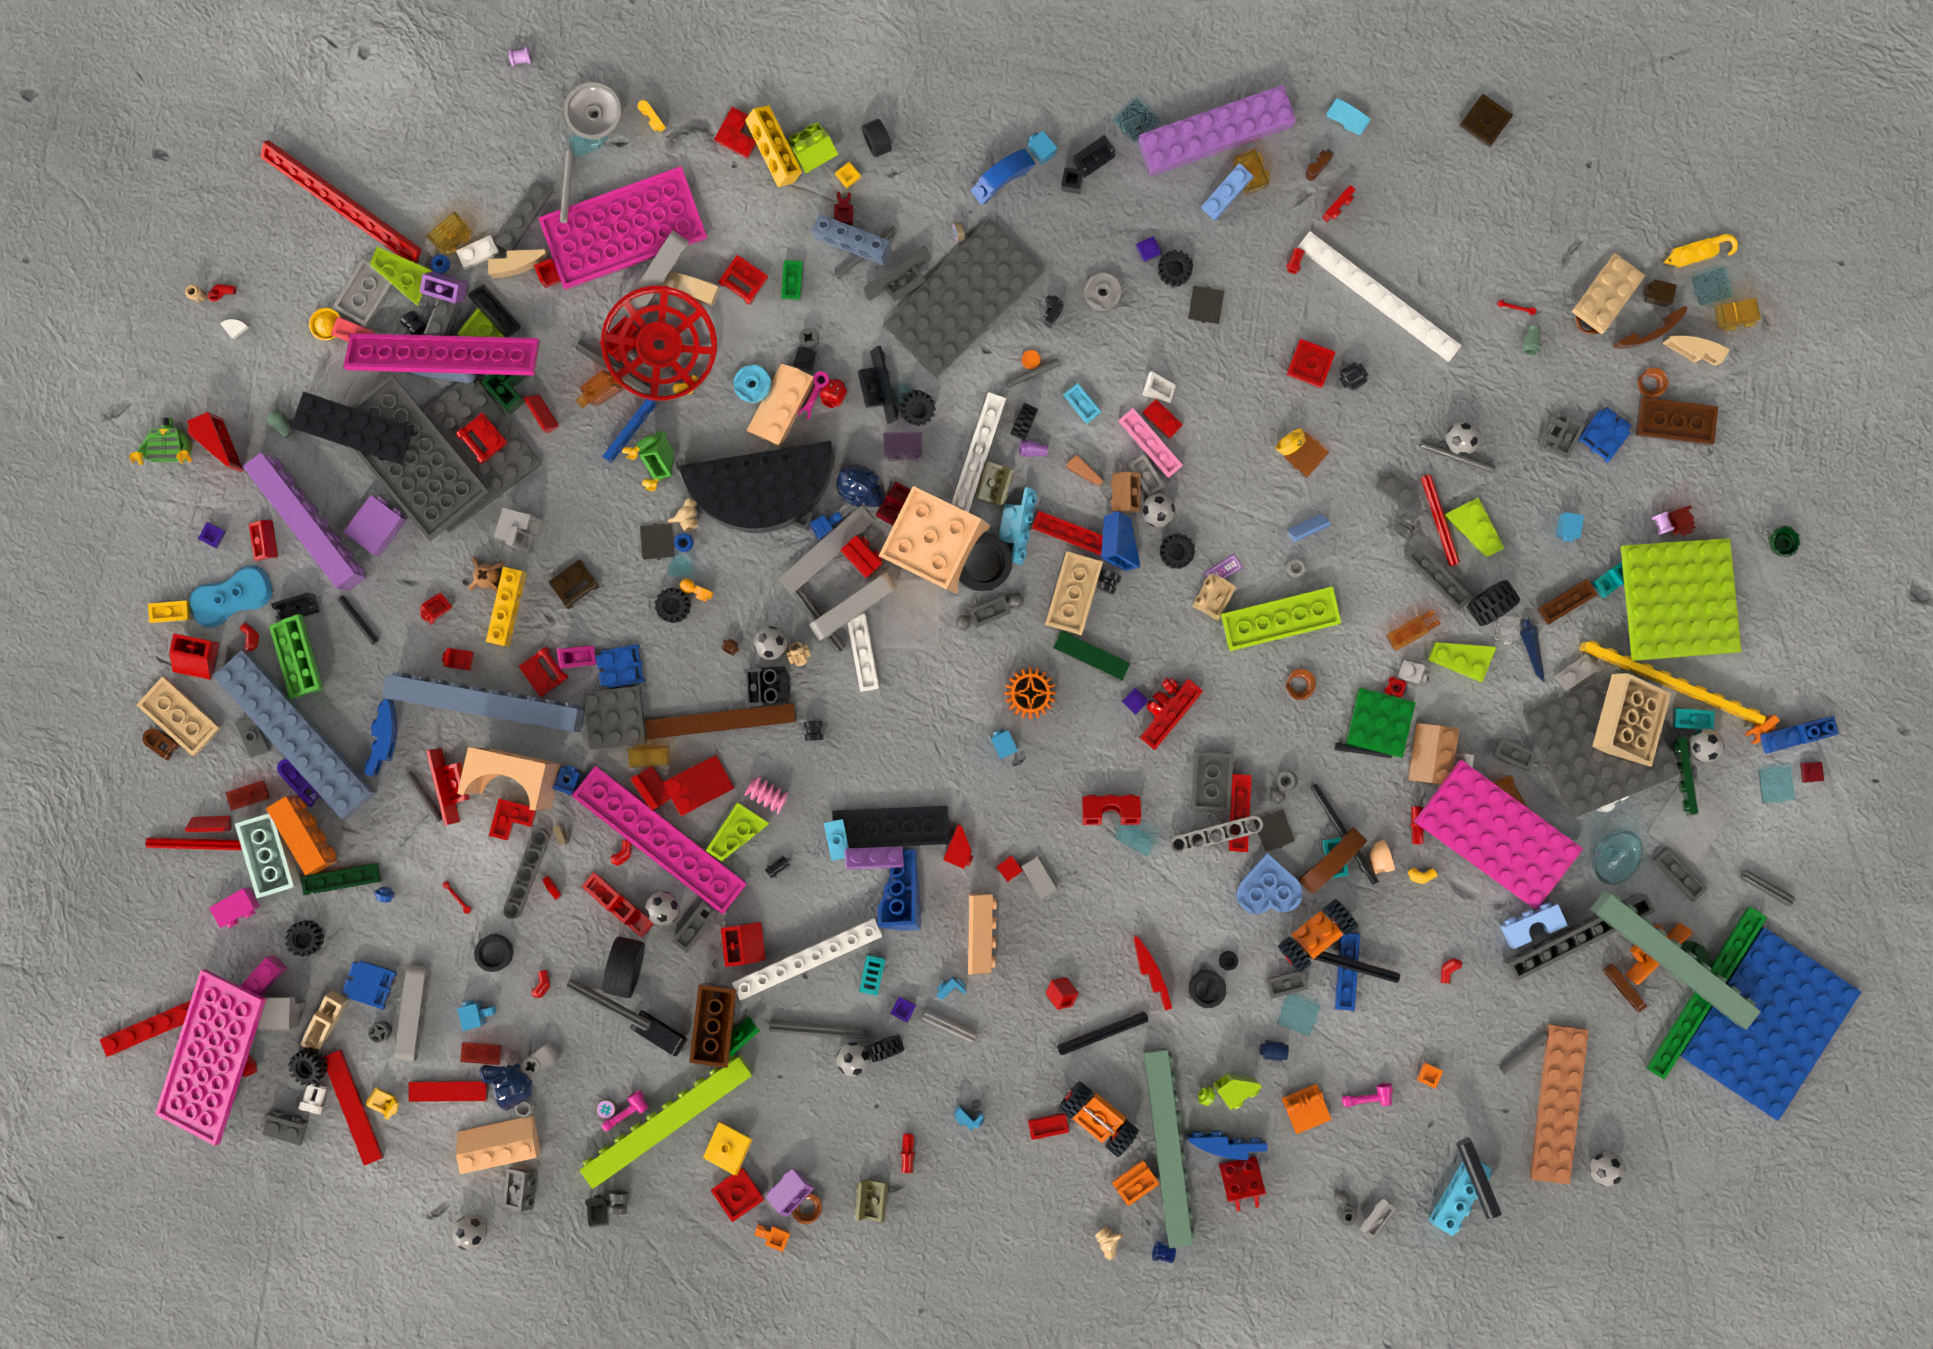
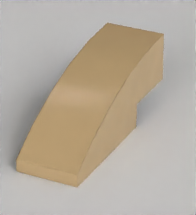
M545 249L507 251V258L488 259V274L493 279L517 275L534 268L533 265L547 260L549 254Z
M670 271L661 285L681 290L698 302L711 307L714 306L720 291L717 285Z
M1670 336L1663 341L1664 345L1694 363L1704 359L1714 366L1722 363L1730 350L1713 341L1693 336Z
M334 990L326 994L319 1010L314 1014L300 1045L305 1048L313 1047V1050L318 1049L320 1051L349 999Z

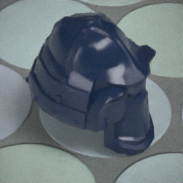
M857 464L839 471L836 485L838 494L843 498V501L857 507L864 504L870 508L878 507L884 501L883 490L877 484L879 476L874 473V470Z
M519 1063L514 1066L507 1065L506 1067L491 1065L480 1067V1077L484 1083H492L495 1100L501 1109L508 1111L532 1095V1080L521 1071Z

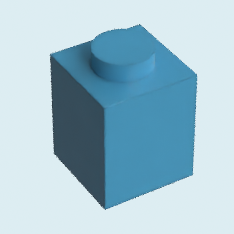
M1044 131L1039 134L1036 132L1029 138L1028 149L1041 165L1057 154V147Z
M1567 512L1560 514L1556 537L1562 538L1564 542H1574V540L1581 538L1584 515Z
M1004 729L993 733L994 737L991 738V741L1000 759L1018 751L1009 731L1004 732Z

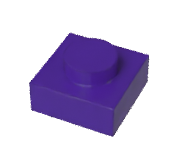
M1154 236L1136 244L1143 262L1161 255Z
M207 522L198 539L214 548H218L226 531Z
M1134 688L1121 702L1136 715L1148 703V700Z
M899 996L890 1014L907 1023L916 1004Z

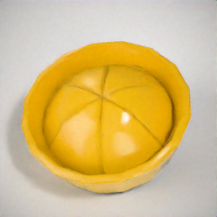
M332 308L318 309L312 314L309 321L311 333L319 340L327 341L334 339L335 336H332L331 332L337 317L341 318V316Z
M1295 429L1285 435L1277 443L1275 449L1285 456L1298 450L1306 441L1303 429Z

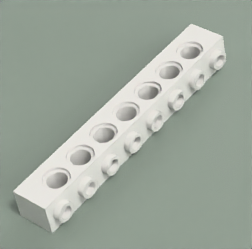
M874 917L735 980L732 984L737 989V995L741 1001L881 938L883 933Z

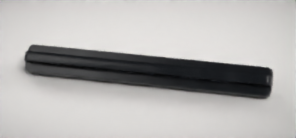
M1325 951L1314 958L1317 961L1398 983L1400 980V973Z
M1141 1012L1059 1044L1057 1049L1060 1055H1065L1147 1023L1149 1021L1148 1016L1145 1012Z

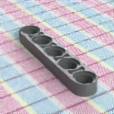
M536 830L530 837L503 908V914L508 919H516L522 914L550 841V835L546 830ZM538 833L545 835V841L542 844L537 843L535 839ZM531 851H536L539 855L538 860L532 862L528 857ZM524 869H529L532 873L529 880H525L522 877ZM517 887H522L525 891L522 898H518L515 895ZM510 905H515L518 909L515 916H511L508 913Z

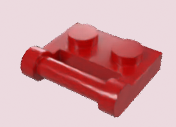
M736 255L719 279L718 284L722 287H727L743 298L745 303L751 305L769 277ZM731 275L752 289L750 293H747L729 280Z
M484 413L478 415L456 433L457 437L463 439L477 456L480 464L486 462L508 443ZM471 431H473L476 434V436L481 440V442L486 446V448L488 449L486 452L483 453V451L468 435Z
M547 646L518 666L540 698L569 678L554 661ZM541 658H544L557 677L556 680H552L539 660Z

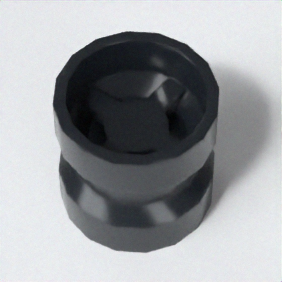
M416 311L406 313L400 320V323L408 329L410 335H421L427 327L424 321H420Z
M1105 569L1102 574L1103 579L1099 581L1097 588L1114 595L1116 585L1122 577Z
M823 721L804 722V728L806 729L805 741L824 740V735L821 732Z

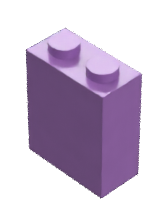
M370 495L343 532L369 552L380 557L406 522V519L402 517L404 513L396 507L391 509L387 506L388 501L381 496L376 498Z

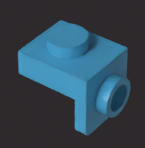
M952 976L948 982L944 980L936 988L938 990L936 995L943 1000L955 987L965 994L966 989L964 987L966 984L959 977L955 979Z
M961 1105L954 1110L956 1121L961 1126L965 1124L970 1130L974 1127L976 1129L979 1128L984 1122L985 1114L982 1111L973 1119Z

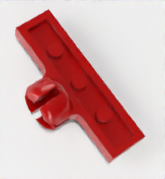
M1186 679L1178 689V692L1171 698L1163 692L1154 694L1152 697L1160 704L1158 705L1151 700L1147 703V709L1154 715V719L1139 738L1150 748L1156 750L1202 694L1203 690L1190 679Z

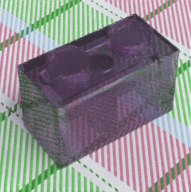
M922 432L883 433L884 459H888L890 462H897L899 458H907V461H918V458H922Z

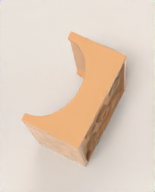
M913 486L879 556L957 594L959 591L958 582L967 557L978 538L985 531L989 530L991 525L981 518Z
M468 747L457 794H483L486 785L492 779L504 775L516 780L524 787L529 797L530 810L552 809L556 792L552 788L555 785L562 764L492 748Z

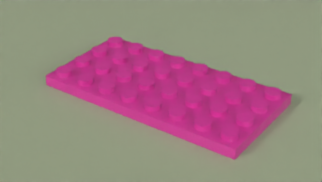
M682 166L569 206L567 223L560 222L561 210L538 217L565 290L655 258L673 230L690 241L687 246L708 239Z
M1461 759L1414 820L1420 827L1535 910L1539 908L1583 850L1574 841Z
M207 969L200 970L155 1115L214 1146L221 1143L266 998Z

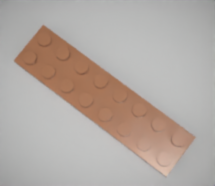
M1548 1024V1039H1546L1529 1176L1532 1180L1570 1185L1589 1032L1587 1029Z

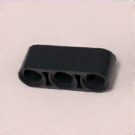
M640 1010L638 1014L651 1021L650 1028L643 1030L631 1024L630 1028L667 1053L677 1057L688 1039L649 1013Z

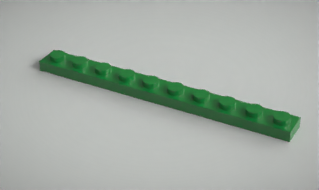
M1748 906L1710 965V968H1712L1710 972L1714 975L1719 974L1728 980L1767 917ZM1693 992L1646 1069L1665 1080L1712 1005L1696 992Z

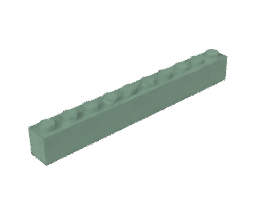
M1605 891L1600 895L1590 908L1592 912L1736 1025L1745 1030L1748 1029L1761 1012L1755 1007L1756 1003L1748 997L1744 999L1740 996L1742 993L1740 990L1732 985L1731 987L1726 985V979L1719 974H1712L1710 972L1712 968L1703 962L1701 964L1696 961L1697 957L1688 950L1684 952L1679 942L1674 939L1670 941L1666 937L1667 933L1659 927L1655 929L1651 926V920L1643 915L1641 917L1637 915L1636 912L1638 910L1628 903L1627 905L1621 902L1622 898L1614 892L1610 894Z
M1167 1048L1143 1050L1167 1244L1169 1248L1192 1246L1195 1232L1194 1227H1190L1189 1221L1193 1219L1191 1207L1188 1208L1187 1200H1190L1189 1188H1185V1181L1188 1180L1187 1170L1183 1169L1182 1161H1185L1184 1149H1180V1142H1183L1182 1131L1178 1130L1177 1122H1180L1179 1110H1175V1103H1178L1177 1092L1173 1091L1172 1086L1175 1083L1174 1072L1170 1071V1064H1173L1172 1053H1168Z

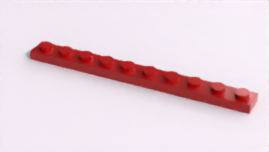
M269 140L263 142L260 158L398 256L416 264L418 263L422 250L419 246Z

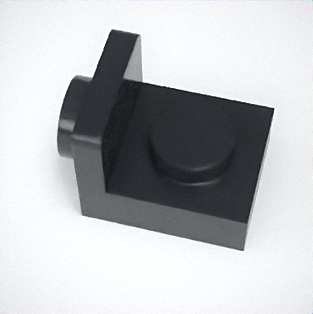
M1050 295L1046 297V303L1053 308L1049 307L1043 316L1045 317L1044 324L1049 328L1052 327L1064 308L1062 300L1054 295L1053 297Z

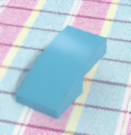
M1338 98L1326 113L1328 118L1343 124L1344 129L1361 136L1371 121L1361 111Z

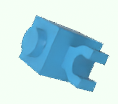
M474 999L462 1002L463 1006L457 1008L462 1031L483 1026L486 1024L484 1017L497 1013L495 1006L482 1009L481 1001L474 1003Z

